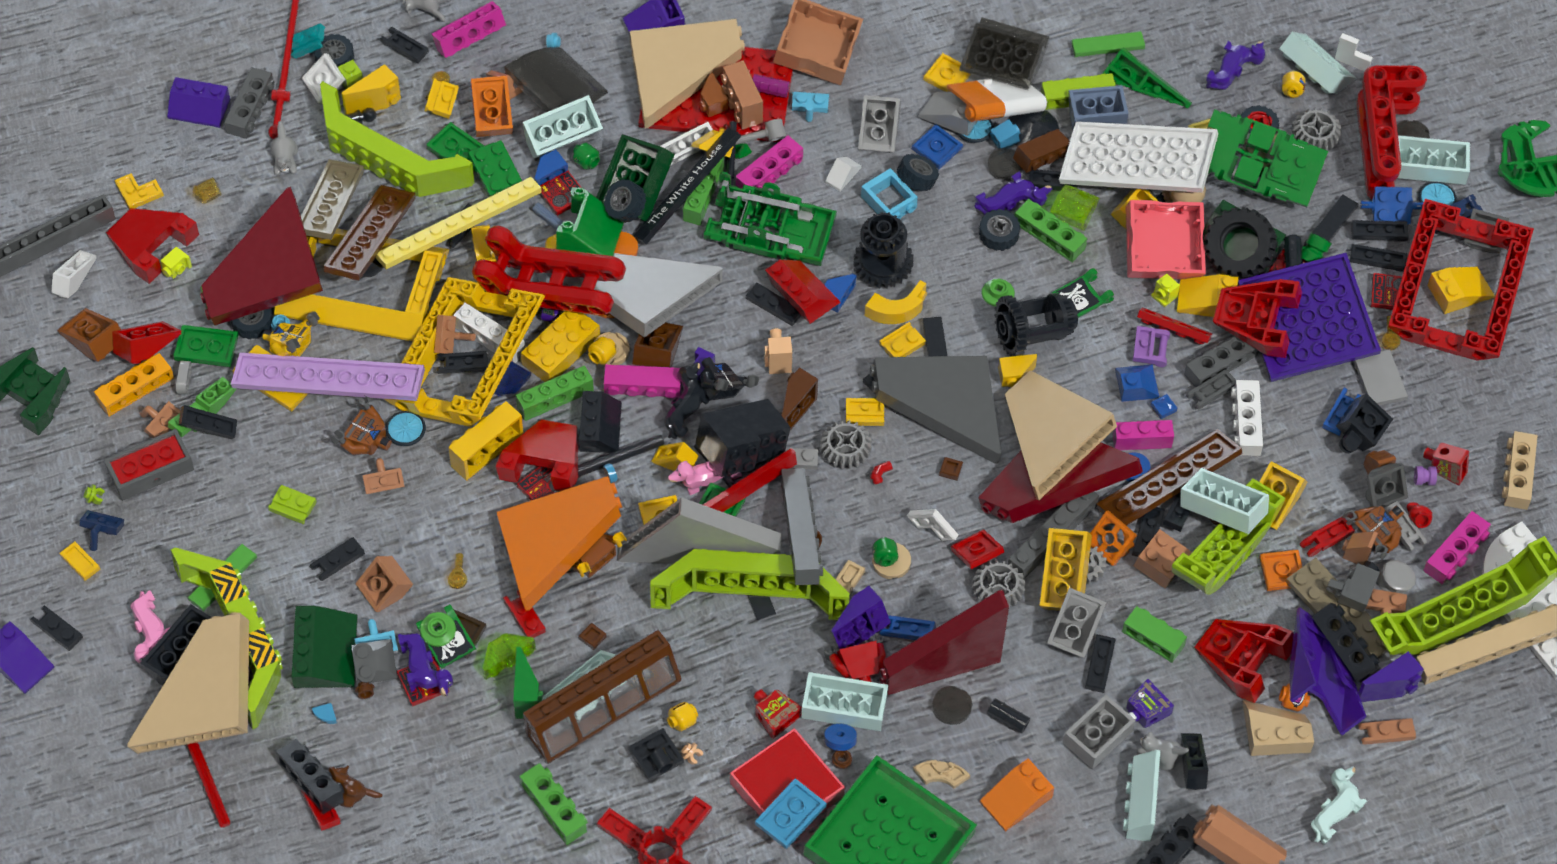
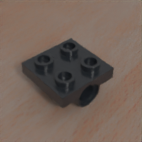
M664 728L628 747L629 752L649 782L684 763V758Z

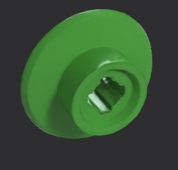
M1003 279L988 281L984 284L981 291L985 302L997 307L996 302H998V298L1007 295L1015 297L1013 286Z
M434 612L427 615L420 625V634L423 640L435 647L448 644L456 633L454 620L443 612ZM440 625L442 629L438 630V632L435 631L434 627Z

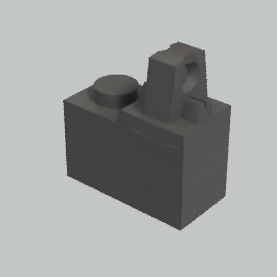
M1357 563L1355 569H1350L1346 581L1341 580L1339 582L1330 579L1326 590L1335 594V597L1338 598V603L1363 613L1380 572Z

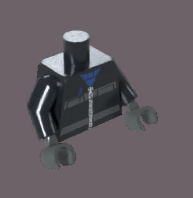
M707 357L701 362L704 370L700 373L699 380L710 401L734 398L744 386L751 388L758 385L759 376L748 375V379L747 377L737 376L728 364H715L711 357Z

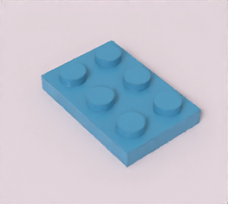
M794 779L756 819L755 825L787 849L822 812L827 803L797 779Z

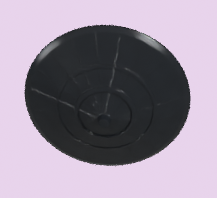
M1046 110L1009 116L1007 119L1013 125L1016 124L1020 130L1019 142L1015 144L1016 146L1059 129L1056 118Z

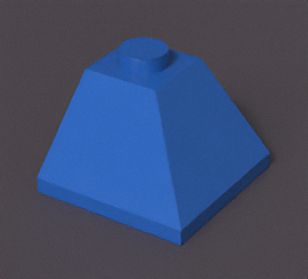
M1153 364L1115 368L1121 402L1159 398Z

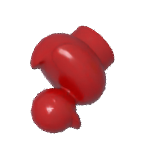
M1416 502L1407 504L1408 516L1417 528H1425L1431 524L1433 516L1432 511L1428 507L1419 505Z

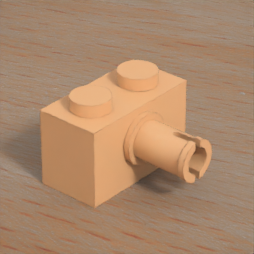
M778 328L770 330L771 338H768V345L764 346L765 367L769 368V374L792 373L791 337H782V331Z

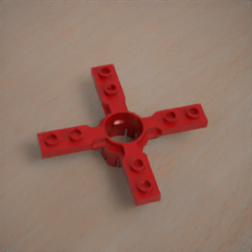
M695 796L670 828H664V832H662V826L653 827L654 833H652V829L646 833L611 808L599 819L597 826L628 848L638 851L640 864H656V859L647 854V849L656 843H666L675 850L668 858L669 862H667V859H658V864H691L683 858L681 845L700 826L712 811V807Z

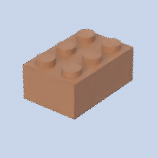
M744 60L723 66V74L721 75L723 85L721 87L728 97L730 110L733 109L735 121L740 123L742 129L762 124L763 100Z

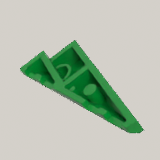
M1124 47L1102 73L1113 74L1115 84L1128 87L1134 91L1160 98L1185 108H1189L1192 104L1190 100Z

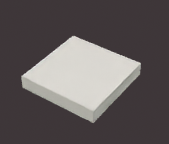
M326 53L302 77L319 104H323L320 86L322 81L338 88L345 80L329 54Z

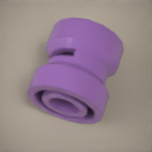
M1415 466V485H1422L1426 482L1429 486L1436 485V466H1429L1427 470L1422 466Z

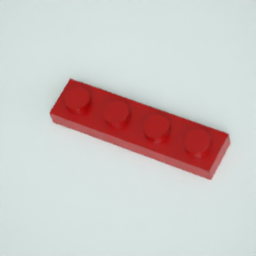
M1144 307L1139 310L1137 315L1146 324L1154 323L1159 325L1160 329L1176 331L1178 336L1184 338L1187 336L1192 337L1199 344L1208 343L1213 333Z

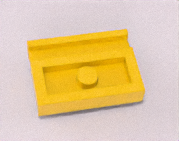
M434 78L424 111L429 110L433 114L449 119L459 86L445 81L440 82Z
M908 322L879 340V345L884 348V351L890 357H906L926 345V340Z
M846 398V423L850 419L851 424L857 422L858 426H884V404L876 400V398Z

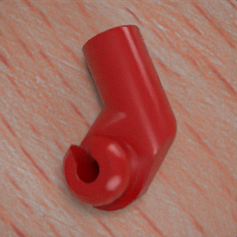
M887 461L873 468L870 478L875 485L883 482L881 477L883 473L893 469L891 462Z

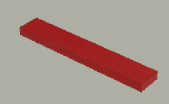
M790 448L703 505L721 512L726 511L780 476L782 469H791L797 465L796 452Z

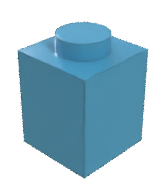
M1010 120L991 129V139L1001 152L1019 142L1020 130Z

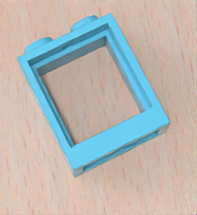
M891 168L861 186V197L877 214L880 212H890L891 215H896L897 218L901 219L904 215L912 213L917 208L918 197ZM893 185L906 200L889 210L876 194Z

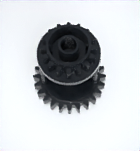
M890 212L873 214L862 225L860 231L861 242H859V247H856L853 265L855 273H859V279L864 278L865 284L871 281V287L876 283L878 284V289L882 285H885L886 289H888L889 284L895 287L896 281L902 284V278L908 279V274H911L914 255L912 254V249L908 248L907 229L904 223L896 215H891Z
M1053 293L1046 297L1022 302L1016 301V298H1013L1012 295L998 298V302H996L997 307L994 308L996 314H994L996 321L994 322L998 338L1001 340L1000 345H1003V350H1006V354H1009L1010 357L1024 354V351L1027 350L1026 346L1054 339L1063 340L1067 335L1074 333V329L1078 325L1076 306L1066 295ZM1044 313L1047 325L1029 329L1027 316Z

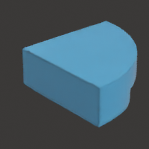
M332 703L312 708V712L317 719L328 724L337 723Z

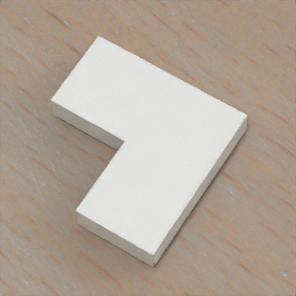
M1342 33L1335 60L1365 71L1371 66L1373 57L1356 51L1359 40Z
M936 509L910 510L907 515L917 528H931L942 541L956 540L958 537L957 532Z

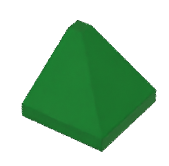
M747 143L736 145L735 159H741L751 154L752 151Z

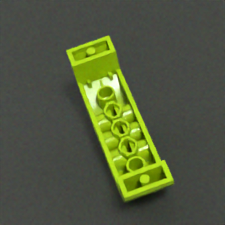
M1253 478L1246 486L1269 495L1268 514L1254 529L1247 534L1219 523L1189 556L1182 553L1172 564L1173 574L1207 595L1213 594L1222 587L1251 555L1269 530L1286 499Z

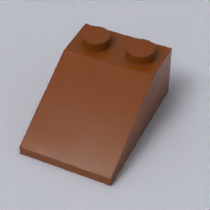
M85 308L57 331L85 356L98 362L113 350L112 331L121 329L116 321Z

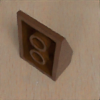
M665 322L646 337L639 334L634 345L632 365L671 368L683 326Z
M800 367L795 373L792 372L787 380L788 385L782 417L791 427L790 431L817 400L818 378Z

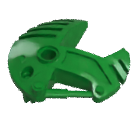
M1529 120L1528 123L1525 121L1519 122L1518 126L1514 124L1502 133L1503 149L1501 164L1497 172L1500 177H1503L1514 188L1529 195L1539 197H1553L1555 193L1557 194V155L1536 158L1532 145L1534 138L1550 128L1551 125L1547 121ZM1507 146L1510 150L1512 162H1507Z

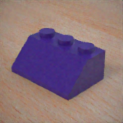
M175 77L169 95L167 118L220 128L230 102L228 86Z

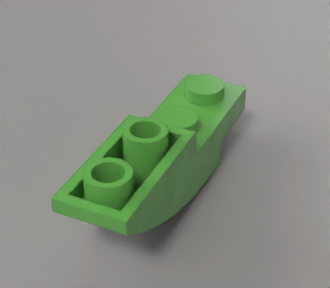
M222 377L197 395L195 402L189 407L216 414L231 398L236 388H232L231 382ZM180 413L168 422V428L171 430L177 429L180 437H183L191 430L197 431L179 425Z

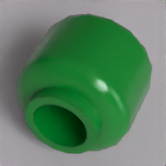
M589 143L578 144L573 150V161L583 169H594L600 161L599 151Z
M883 537L878 539L872 546L873 559L877 565L888 567L897 562L899 557L898 548L894 540Z

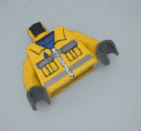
M315 311L309 313L306 316L307 319L300 324L280 323L275 331L265 329L263 340L270 342V352L278 356L300 357L311 343V326L317 325L320 319Z

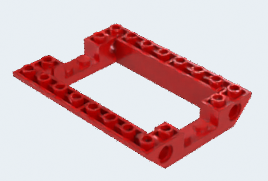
M1425 199L1388 327L1405 341L1479 361L1499 358L1534 228L1498 218L1495 225L1459 216L1461 208ZM1435 230L1507 249L1484 336L1470 330H1466L1465 336L1429 327L1430 319L1411 316Z

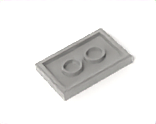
M1390 350L1381 351L1378 355L1353 361L1365 393L1378 405L1407 400L1408 395Z

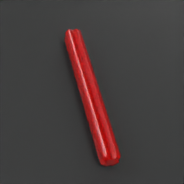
M199 743L187 744L221 828H225L231 822Z

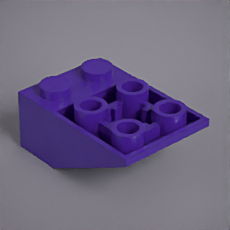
M649 0L623 17L629 34L630 31L685 25V17L677 0Z
M867 586L851 598L831 632L838 648L843 649L859 645L863 641L868 640L872 635L884 629L891 621L882 599L870 586Z

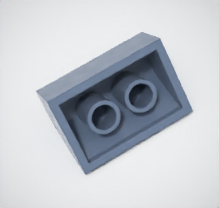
M1122 85L1069 90L1072 130L1076 122L1127 124L1129 113Z

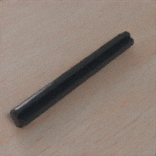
M657 435L579 464L578 477L599 470L608 463L614 464L664 445V439L662 435Z

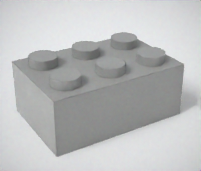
M1105 695L1065 732L1063 744L1093 770L1133 732L1136 720Z

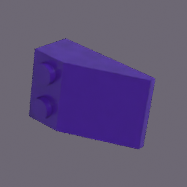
M9 621L0 629V673L26 694L55 667L32 641Z
M1409 651L1362 682L1358 692L1361 702L1399 698L1407 693L1409 695L1414 693L1418 689V683L1422 679L1421 676L1424 668Z

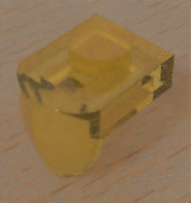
M213 177L197 186L194 185L192 189L194 198L202 204H206L222 195L217 181Z

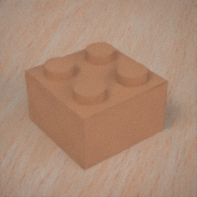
M1159 529L1138 556L1134 567L1166 589L1176 576L1172 573L1174 561L1182 553L1189 556L1192 552Z

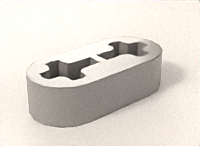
M180 361L176 382L177 394H188L192 372L191 361Z

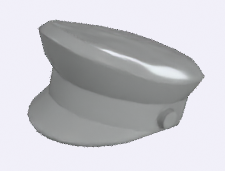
M1391 560L1385 563L1383 571L1379 573L1377 579L1379 587L1384 591L1401 594L1410 590L1416 581L1412 568L1398 560Z

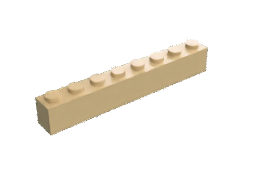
M1549 605L1545 610L1539 612L1537 610L1533 611L1523 618L1516 617L1504 625L1497 624L1485 632L1478 631L1469 638H1459L1450 645H1440L1431 652L1424 651L1420 653L1416 660L1424 668L1421 676L1424 684L1435 682L1557 637V605Z

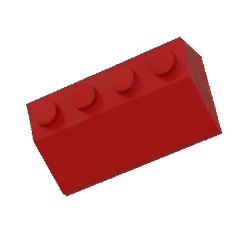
M780 259L765 270L771 284L809 324L840 303L839 299L801 261Z

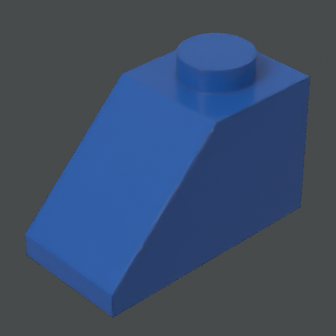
M556 149L540 157L535 175V181L539 186L568 171L567 162Z
M850 274L826 281L824 285L840 301L831 310L839 312L856 286L857 275Z

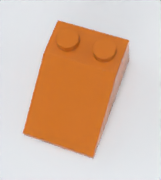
M507 76L472 78L471 89L476 137L512 134L513 125Z
M1028 758L1012 769L979 802L1006 832L1052 799L1054 786Z

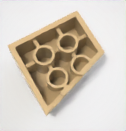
M1242 701L1251 756L1311 753L1314 737L1312 725L1305 714L1250 701Z

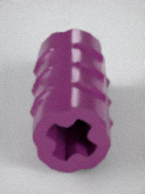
M754 74L753 81L759 92L787 97L790 82Z

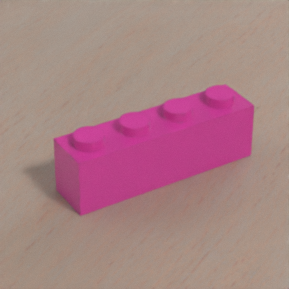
M605 364L604 393L610 395L621 394L675 398L680 396L681 381L677 377L680 368Z

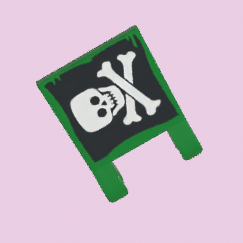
M1095 268L1090 269L1083 276L1052 292V294L1066 295L1067 298H1070L1076 306L1078 318L1114 300V293L1111 290H1107L1099 297L1089 282L1095 281L1098 278V272Z
M450 604L445 606L444 610L455 622L456 633L454 638L448 644L440 647L427 644L441 669L476 650L475 645ZM420 620L419 622L416 623V626H417L419 632H420V625H421V622H422L423 620ZM438 626L437 628H435V631L438 632V630L442 629V627Z

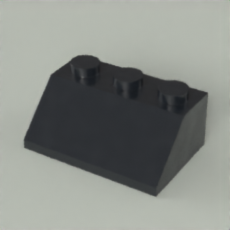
M583 391L579 439L580 452L611 453L619 450L621 401L602 391Z

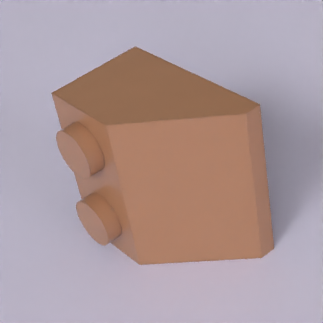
M376 556L355 583L376 612H380L402 599L413 585L393 556Z

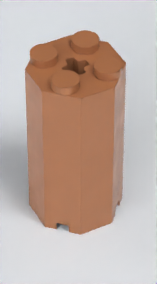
M1211 804L1205 813L1207 815L1203 821L1199 820L1194 827L1196 831L1193 835L1194 842L1226 864H1279L1280 859L1284 861L1287 856V850L1220 805L1214 806Z

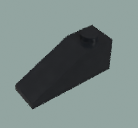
M1181 733L1182 747L1188 748V752L1182 754L1186 789H1207L1209 769L1202 734Z

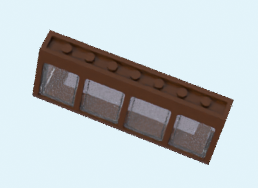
M657 630L523 713L525 733L547 764L681 682L682 678L669 642Z

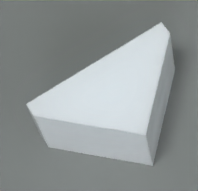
M848 157L837 158L825 183L841 192L862 166Z

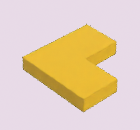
M132 173L115 180V184L129 209L137 208L164 196L156 179L138 186Z

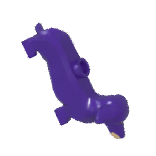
M1228 41L1224 47L1227 51L1222 59L1220 71L1214 74V71L1210 70L1206 77V81H1208L1206 88L1226 90L1235 77H1240L1244 63L1261 64L1265 59L1264 42L1259 41L1256 45H1252L1249 48L1244 45L1232 46V43Z
M1019 171L1011 176L1014 182L1004 185L994 196L985 198V192L975 196L977 202L974 206L975 209L980 210L983 214L998 209L1010 211L1016 206L1017 202L1023 199H1029L1042 206L1046 203L1047 195L1052 191V188L1050 186H1045L1041 189L1035 187L1032 182L1021 179Z
M417 633L398 634L402 654L406 653L409 649L408 665L411 673H407L411 692L416 687L430 689L438 686L441 695L444 697L448 696V688L453 685V677L446 669L439 671L431 669L429 664L433 662L431 651H426L421 635Z

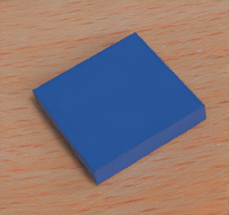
M936 124L912 145L914 152L932 161L937 169L943 167L963 148L961 142Z

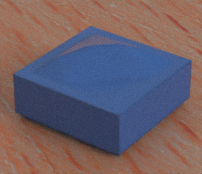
M1168 394L1151 402V407L1160 419L1177 412L1178 409Z

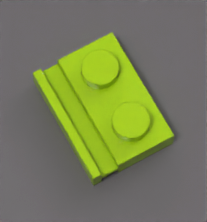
M281 485L268 509L270 512L304 524L305 519L309 516L317 501L314 497Z

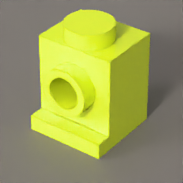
M175 247L160 260L163 274L173 279L177 275L182 274L186 267L188 269L192 267L190 256L178 247Z
M1166 273L1156 281L1155 290L1151 296L1165 308L1178 297L1180 284Z

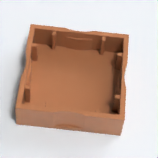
M794 0L773 63L841 85L863 19L841 11L828 9L809 0Z

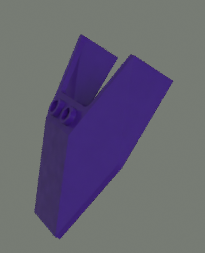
M1299 607L1296 611L1290 660V701L1292 703L1295 702L1306 692L1316 695L1323 701L1339 733L1344 735L1367 717L1354 678L1316 624L1312 615Z

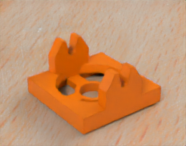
M1105 511L1090 532L1092 535L1091 548L1093 549L1097 546V552L1103 551V557L1106 558V561L1115 566L1120 558L1126 556L1130 552L1129 549L1134 547L1133 541L1137 534L1110 511ZM1109 524H1115L1114 528L1111 531H1106L1104 529ZM1120 529L1124 535L1123 545L1118 541L1117 537ZM1107 533L1114 535V542L1112 544H1108L1105 540ZM1098 535H1102L1103 543L1101 546L1098 542ZM1108 546H1114L1118 549L1114 553H1109L1105 550Z

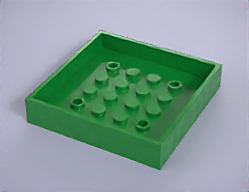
M876 755L806 843L803 855L815 864H952L974 835L977 824ZM884 799L886 802L880 803L879 800ZM934 834L936 838H931L929 835ZM848 844L850 848L845 849L843 845Z

